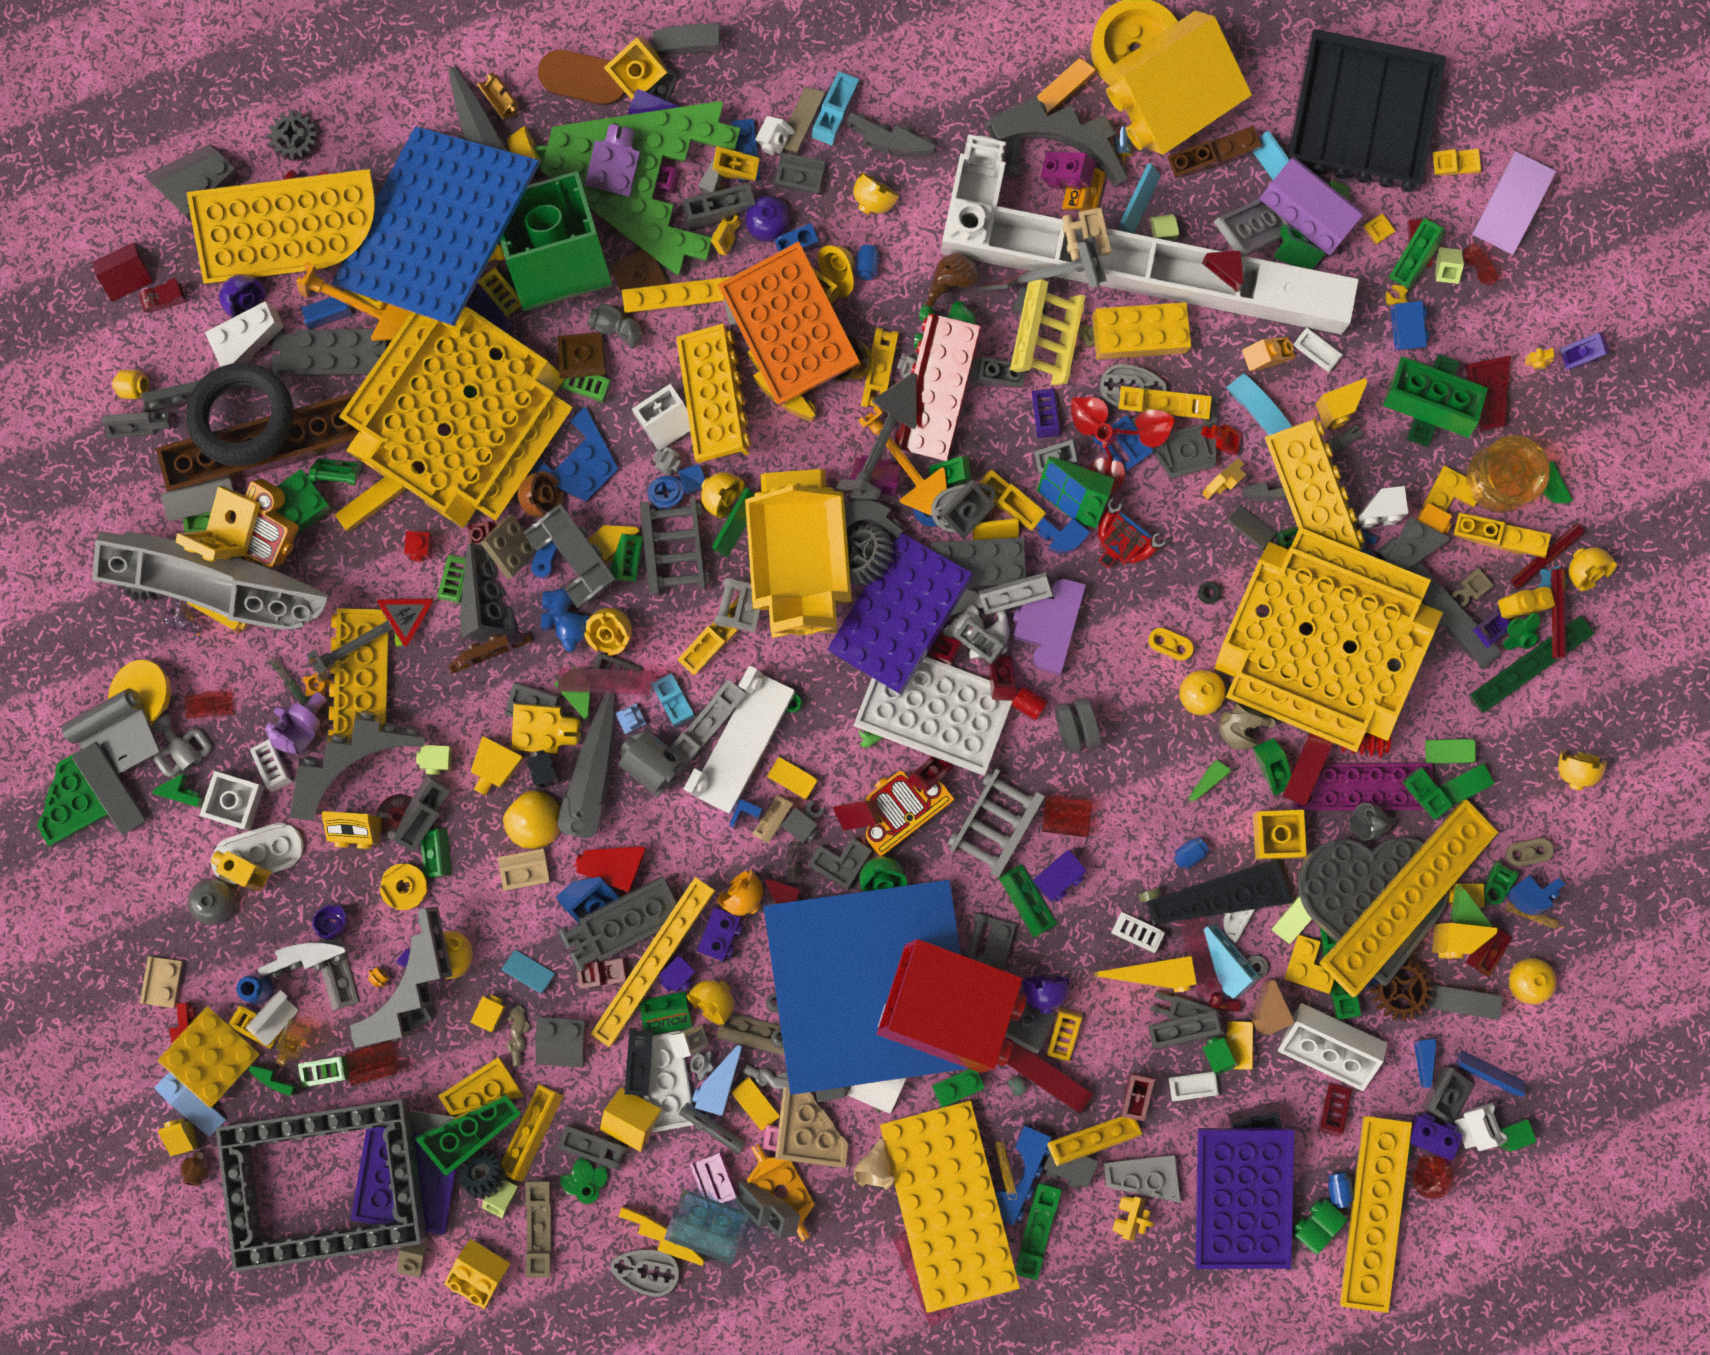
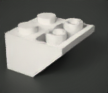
M671 384L632 408L634 416L655 447L660 451L691 432L687 408Z
M1405 486L1383 488L1378 491L1357 516V521L1354 522L1355 525L1360 526L1361 529L1374 528V525L1383 523L1384 527L1397 525V522L1402 521V518L1408 514Z

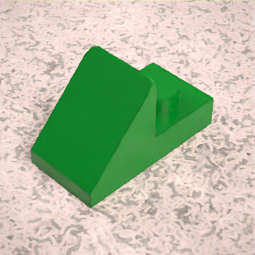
M967 456L957 457L929 466L930 476L940 468H944L947 487L963 485L965 481L971 479Z
M181 774L153 789L152 794L198 808H202L204 799L198 798L200 793L187 789L183 793L188 778L186 774Z

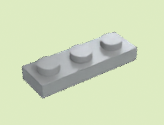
M1046 572L979 591L985 615L1053 596Z

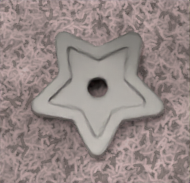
M711 1051L704 1055L697 1052L691 1060L690 1071L697 1073L700 1081L704 1079L707 1072L714 1070L711 1063Z

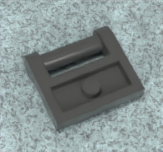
M975 913L974 929L968 951L964 953V956L1004 970L1016 925ZM984 924L991 925L982 957L976 955Z

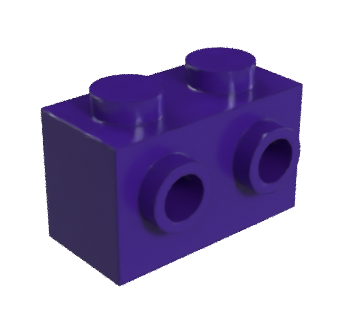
M1068 849L1031 881L1049 902H1052L1054 899L1058 902L1068 894L1065 889L1071 884L1076 887L1085 879L1083 874L1087 870Z
M714 907L697 952L723 962L725 958L730 959L735 947L731 945L734 936L739 937L743 924L740 923L741 917Z
M1422 1113L1421 1116L1414 1115L1410 1144L1453 1161L1463 1134L1457 1132L1458 1127L1444 1122L1443 1126L1435 1123L1436 1118Z

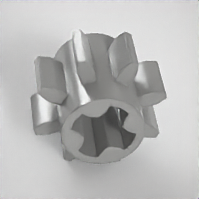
M908 352L907 356L902 354L897 368L901 369L900 374L903 378L911 374L913 364L917 363L919 354L916 352Z
M665 447L663 452L657 449L653 457V461L656 462L654 468L666 475H670L671 471L677 473L682 464L678 460L680 454L668 447Z

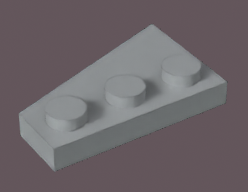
M1175 1155L1103 1163L1106 1187L1181 1203Z

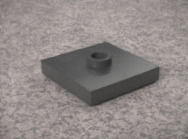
M1026 1002L1019 1020L1014 1021L1010 1019L1005 1037L1038 1054L1056 1014L1040 1013V1009L1033 1008Z

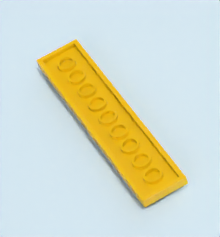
M1467 799L1461 801L1321 960L1320 964L1351 997L1357 996L1497 835L1498 831Z

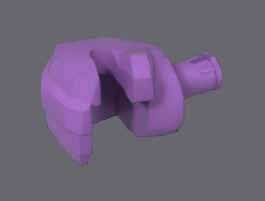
M315 692L305 706L293 703L287 708L276 707L273 712L279 717L278 724L273 725L268 722L265 728L271 746L289 754H302L311 744L321 726L319 719L315 715L327 703V699L322 694Z

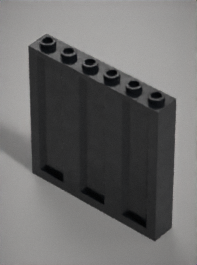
M1313 29L1309 38L1287 150L1288 158H1296L1316 174L1329 172L1340 179L1353 177L1357 178V181L1360 183H1370V181L1379 183V186L1384 188L1397 186L1401 187V190L1404 192L1418 191L1423 183L1446 56Z

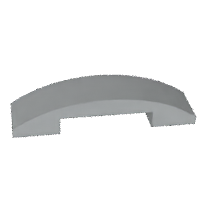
M728 679L687 730L673 743L670 749L689 763L731 715L746 693Z

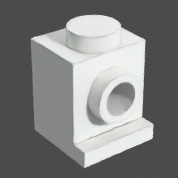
M767 116L755 140L762 146L761 149L770 155L774 153L781 154L790 134L794 135L795 130L783 119Z

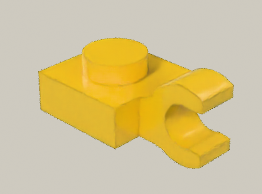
M735 215L732 221L730 217L722 220L713 233L711 242L721 255L727 256L736 239L734 232L741 224L738 215Z

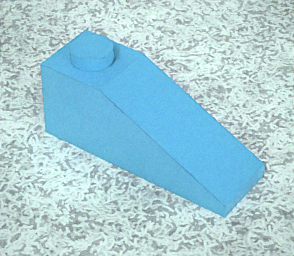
M1217 924L1207 926L1204 932L1217 979L1222 985V990L1233 999L1240 997L1261 977Z

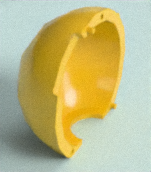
M526 791L505 812L503 816L505 832L512 842L522 848L535 850L546 847L555 841L560 833L558 826L560 806L554 797L544 791Z

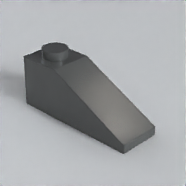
M749 183L683 199V211L689 231L713 225L755 206Z

